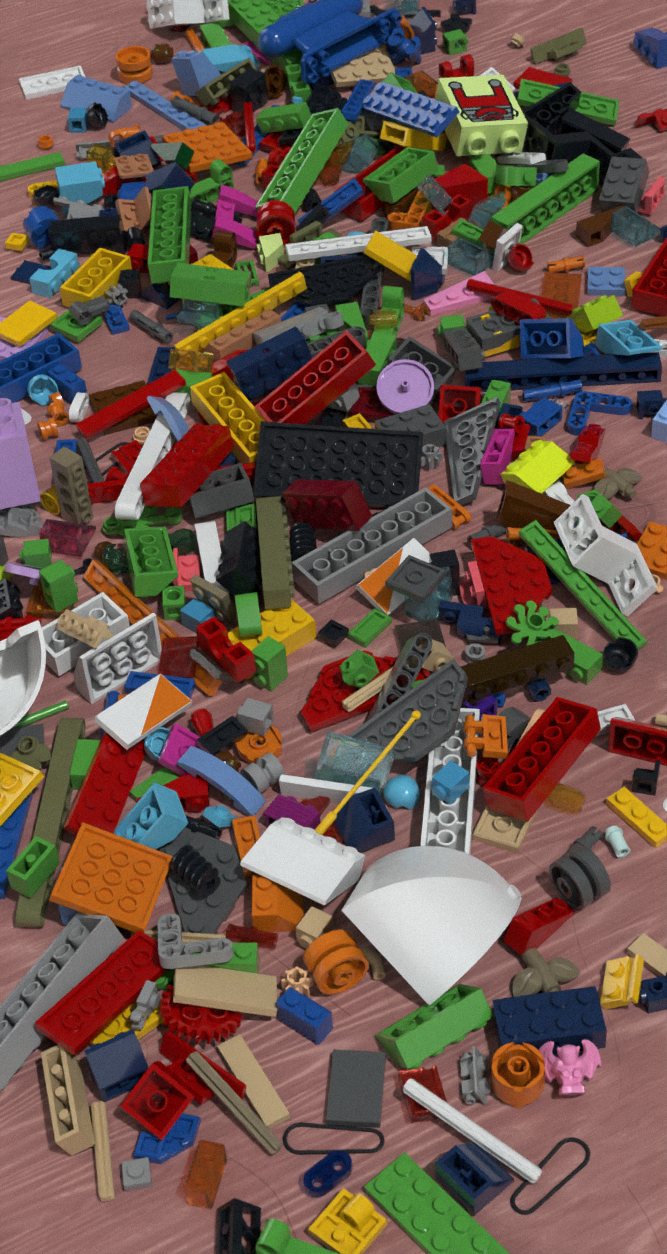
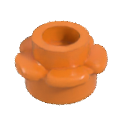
M42 135L38 138L37 144L43 150H48L53 146L54 141L50 135Z

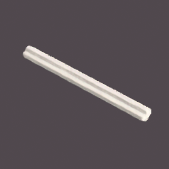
M410 1078L405 1083L403 1092L531 1183L538 1181L542 1170L414 1079Z

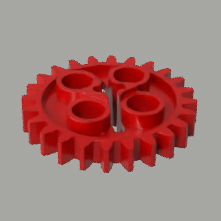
M168 985L167 992L163 991L159 1008L160 1017L163 1018V1025H169V1032L177 1030V1038L185 1035L186 1042L190 1041L191 1038H195L196 1044H199L201 1039H204L207 1045L210 1044L211 1039L219 1043L221 1036L229 1039L230 1033L235 1034L237 1027L241 1026L243 1012L173 1002L174 986Z

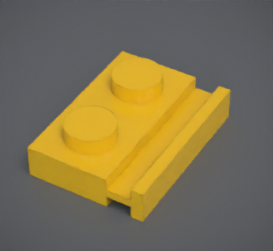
M639 954L635 955V958L627 956L607 961L600 1005L605 1010L626 1006L628 1002L638 1003L644 959Z

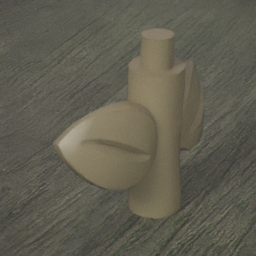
M605 466L606 478L600 479L596 483L595 489L607 500L611 499L617 492L624 497L634 498L637 492L633 489L632 484L640 482L642 476L629 468H621L618 472H615Z
M531 948L522 955V959L528 968L519 971L515 976L512 989L513 996L532 995L538 993L541 989L543 993L561 991V986L558 982L572 981L579 976L580 971L572 962L561 957L553 958L547 963L536 948Z

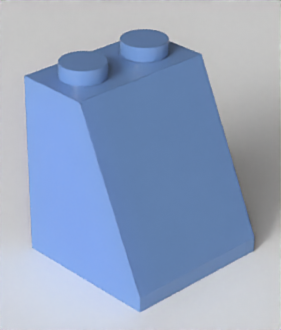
M182 50L177 52L175 57L171 58L184 95L197 96L196 92L200 88L222 75L203 52H195V50L186 52Z

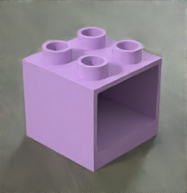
M0 398V509L39 502L41 499L20 402L11 403L10 399Z

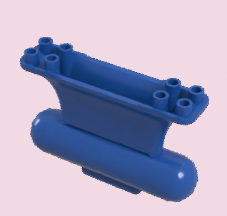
M318 0L314 3L309 2L278 18L277 22L265 27L259 33L258 44L264 55L270 58H279L295 49L300 50L304 54L301 58L302 81L307 84L315 83L319 78L327 77L331 71L384 44L387 45L388 38L393 30L400 28L402 15H400L398 9L391 8L376 17L368 18L359 16L363 7L362 0Z

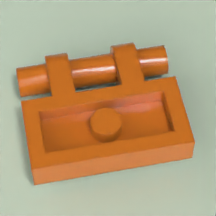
M482 714L481 721H475L473 715H467L463 724V731L466 734L464 748L467 750V756L475 757L476 750L483 749V757L506 759L508 755L506 716ZM475 733H482V738L475 737Z

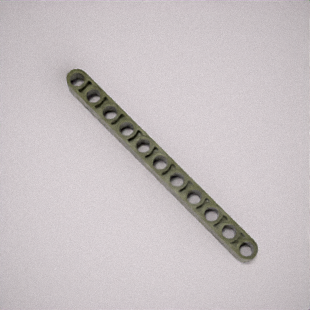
M60 718L33 839L37 836L56 845L58 857L65 830L63 827L67 820L73 793L69 774L77 739H84L86 724L84 718ZM56 869L31 898L20 893L16 910L17 926H44Z

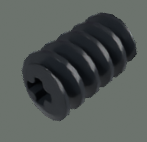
M298 523L291 527L289 534L291 561L293 562L315 550L317 545L316 533L309 523Z
M191 845L183 846L172 857L170 861L171 869L181 879L185 880L193 890L197 891L200 896L207 897L220 886L219 870L212 867L210 862H206V858L200 856V853L194 850Z

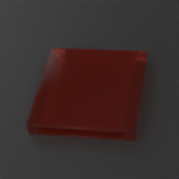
M197 636L163 638L158 674L195 678L199 650Z

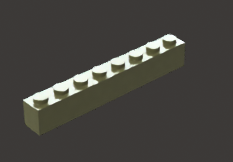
M281 496L256 498L265 609L291 607V598H295L286 504H281Z

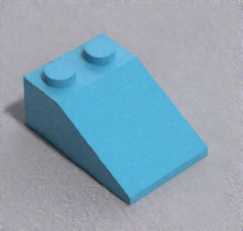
M234 44L202 49L201 51L216 69L222 72L230 70L247 58L251 59L257 69L260 65L256 55L252 53L251 48L247 45L240 46Z
M632 320L598 325L595 345L604 354L634 355L662 350V346L643 331L642 328L639 329L638 325Z
M154 782L118 824L113 834L155 850L174 840L188 824L177 792Z

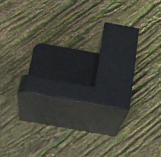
M656 759L654 770L642 768L634 770L632 792L656 796L661 760Z

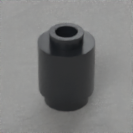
M310 188L309 193L303 199V204L308 211L322 202L317 191Z
M131 227L127 230L125 237L129 250L134 243L145 245L143 232L139 228Z

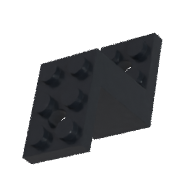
M535 119L528 120L522 152L544 153L546 160L567 159L568 164L582 154L588 155L600 161L599 186L603 188L611 158L617 157V155L587 131L553 135Z

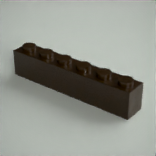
M560 635L460 666L468 677L462 704L573 669L575 653L564 635Z

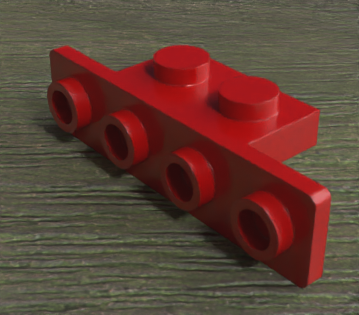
M167 1031L164 1033L160 1053L173 1062L167 1067L177 1074L194 1093L195 1098L193 1100L202 1105L216 1096L186 1063V1059L194 1052H198L242 1100L244 1099L247 1088L245 1083L182 1039L177 1038L172 1032Z

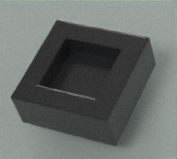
M331 619L318 632V638L337 647L348 636L349 628Z

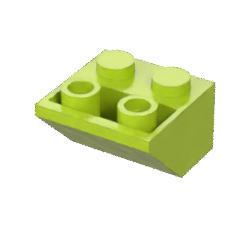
M603 295L571 310L573 314L566 318H571L576 327L585 334L597 329L599 324L614 321L622 317L623 314L615 295L608 298L606 295Z

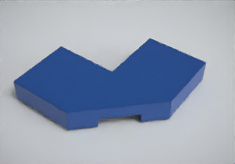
M182 1114L163 1140L153 1133L141 1131L133 1154L134 1160L149 1157L150 1163L162 1164L192 1147L201 1123L200 1117Z

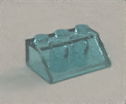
M327 730L313 778L355 785L384 751L385 747ZM391 749L361 786L376 788L380 797L382 796L395 756V750Z

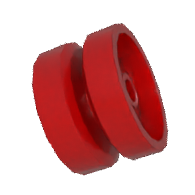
M271 200L264 203L258 209L256 214L257 237L280 233L283 246L290 242V235L295 233V212L292 207L286 202Z

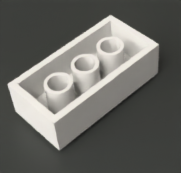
M104 592L71 610L84 618H87L89 615L109 625L108 630L115 635L130 627L128 615ZM57 618L42 627L46 648V664L60 676L74 668L79 657L93 649V647L56 629L59 619ZM102 638L100 644L105 642L106 639Z

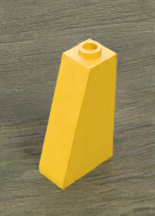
M384 121L380 138L407 147L444 151L448 136L445 133H441L436 138L398 123Z

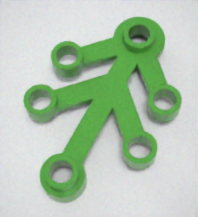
M145 506L139 520L126 521L112 516L104 520L102 528L103 532L107 535L119 534L124 537V529L147 528L149 527L147 525L166 522L173 526L178 525L182 520V511L178 507H170L165 511V515L147 517L148 515L156 514L158 506Z

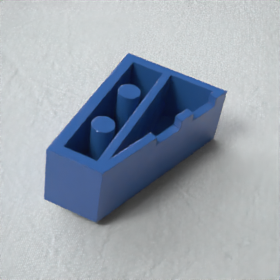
M653 27L636 31L633 40L634 47L656 69L667 67V32L663 33L662 30Z

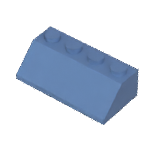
M82 75L74 76L67 83L60 104L61 108L70 110V108H88L94 102L96 104L101 103L108 114V122L115 123L132 108L130 90L86 78Z

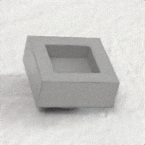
M149 1157L121 1162L125 1192L152 1187Z

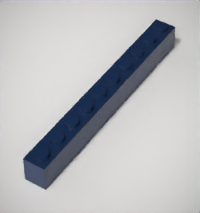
M659 352L634 355H597L575 358L482 362L483 368L464 370L465 386L480 387L482 392H487L492 380L511 383V390L533 389L558 384L560 381L564 383L578 379L581 380L582 386L661 382L662 364Z

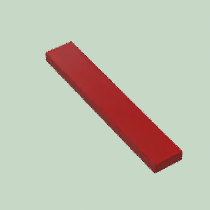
M175 369L76 423V427L86 439H89L149 406L148 396L163 398L185 386L186 381Z

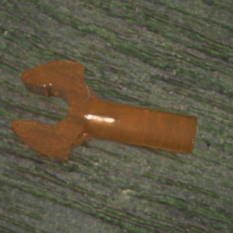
M404 304V312L413 314L414 321H425V315H430V309L424 304L417 307Z

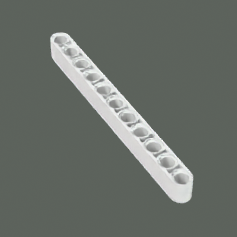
M171 393L167 395L165 400L170 402L185 419L190 407L189 393ZM164 415L157 416L115 505L116 519L139 520L145 503L140 483L171 450L176 439Z

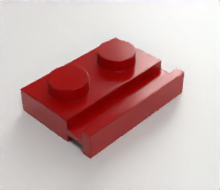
M135 440L119 447L117 451L112 450L111 455L125 473H130L142 446Z

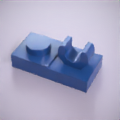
M109 305V310L102 314L112 335L130 331L129 324L120 305Z

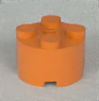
M513 1042L501 1046L495 1052L491 1065V1086L496 1096L503 1102L518 1109L534 1102L541 1096L545 1086V1062L543 1055L537 1048L527 1043L514 1045Z

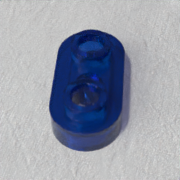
M342 1150L332 1151L312 1166L303 1177L305 1191L312 1197H322L343 1182L352 1173L353 1167L350 1155ZM336 1166L343 1167L342 1170H335L334 1168ZM316 1182L322 1183L319 1187L313 1186Z

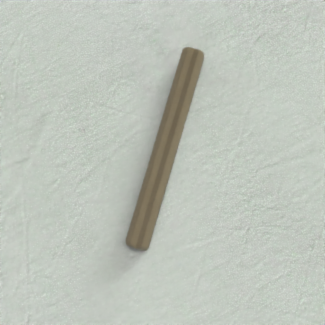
M198 1052L191 1053L186 1059V1063L270 1155L278 1153L283 1146L281 1141Z

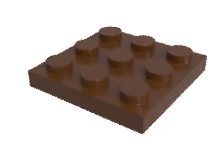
M143 380L89 394V400L94 412L97 413L146 386V383ZM151 405L102 432L105 436L155 422L158 415L154 413Z

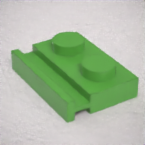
M256 504L235 507V510L230 511L229 509L226 511L227 531L244 521L251 527L254 526L258 531Z

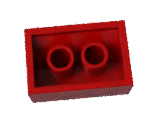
M614 717L610 721L608 752L655 763L657 759L661 760L660 765L667 766V728Z

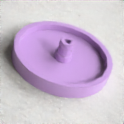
M409 359L394 361L387 365L378 377L377 395L379 401L385 409L393 414L428 405L433 398V377L429 370L417 361Z
M6 562L5 571L31 577L29 584L38 586L40 579L39 570L43 568Z

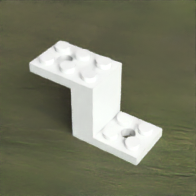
M147 0L146 2L150 29L229 20L228 0Z
M582 494L554 521V525L572 565L608 583L623 615L629 616L658 589L638 545L602 526L588 496Z

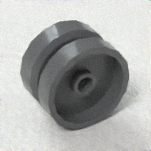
M585 846L575 848L568 853L567 857H561L549 866L550 878L557 893L574 910L581 911L589 906L593 899L598 900L611 891L610 878L604 865Z

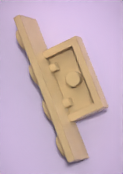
M68 609L60 615L56 629L97 649L102 638L108 640L115 635L108 630L110 626L89 615L87 618H84Z

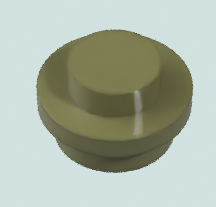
M565 63L557 64L554 74L564 77L570 74L569 65Z

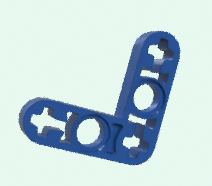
M588 391L578 392L575 395L568 418L567 431L571 435L578 436L587 425L591 411L628 415L632 410V400L625 396ZM599 402H606L608 404L602 405ZM576 412H583L585 414L579 415Z

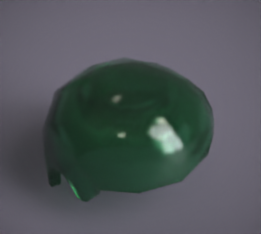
M183 528L176 530L172 534L168 533L172 552L173 548H178L179 556H186L195 548L197 537L193 531Z
M116 544L105 546L102 551L103 565L113 575L129 572L122 550L114 549L113 547Z

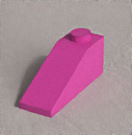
M514 429L494 430L480 463L484 484H504L500 474L511 461L515 435Z

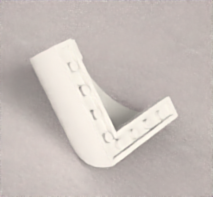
M39 620L17 628L7 639L0 641V735L11 729L21 720L35 701L40 690L46 666V648Z
M417 846L387 854L371 864L347 900L342 912L426 1003L431 1005L454 985L494 944L516 914L522 898L520 897L519 890L514 885H509L494 869L474 856L446 847Z

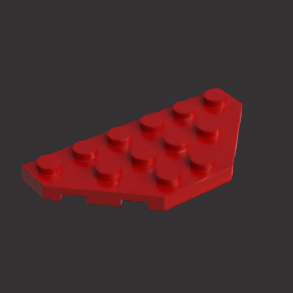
M493 536L471 539L473 555L479 569L495 634L501 635L518 632L506 625V619L510 616L516 619V623H519L518 614L514 612V607L517 604L525 607L527 601H533L537 604L536 613L540 608V604L545 599L548 600L552 595V587L544 561L538 556ZM525 607V616L527 617L528 609Z
M362 651L373 656L372 652ZM373 656L379 673L372 680L393 667L398 658ZM348 657L323 666L318 682H315L309 694V700L301 710L302 719L310 732L371 710L380 692L350 712H347L342 707V701L359 690L357 687L347 685L342 679L343 675L340 665ZM421 667L415 681L429 677L430 673L428 670ZM397 679L398 686L402 687V681ZM387 697V703L392 702V700L389 697Z

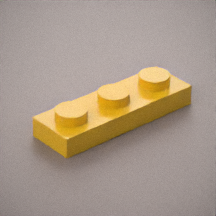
M622 787L606 798V805L654 848L667 841V824L626 787Z

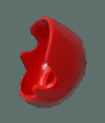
M518 243L509 250L507 259L509 265L514 270L519 272L526 271L534 264L531 250L526 245Z

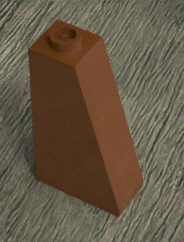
M506 481L497 510V525L524 528L536 520L544 529L557 530L554 521L571 505L514 482Z

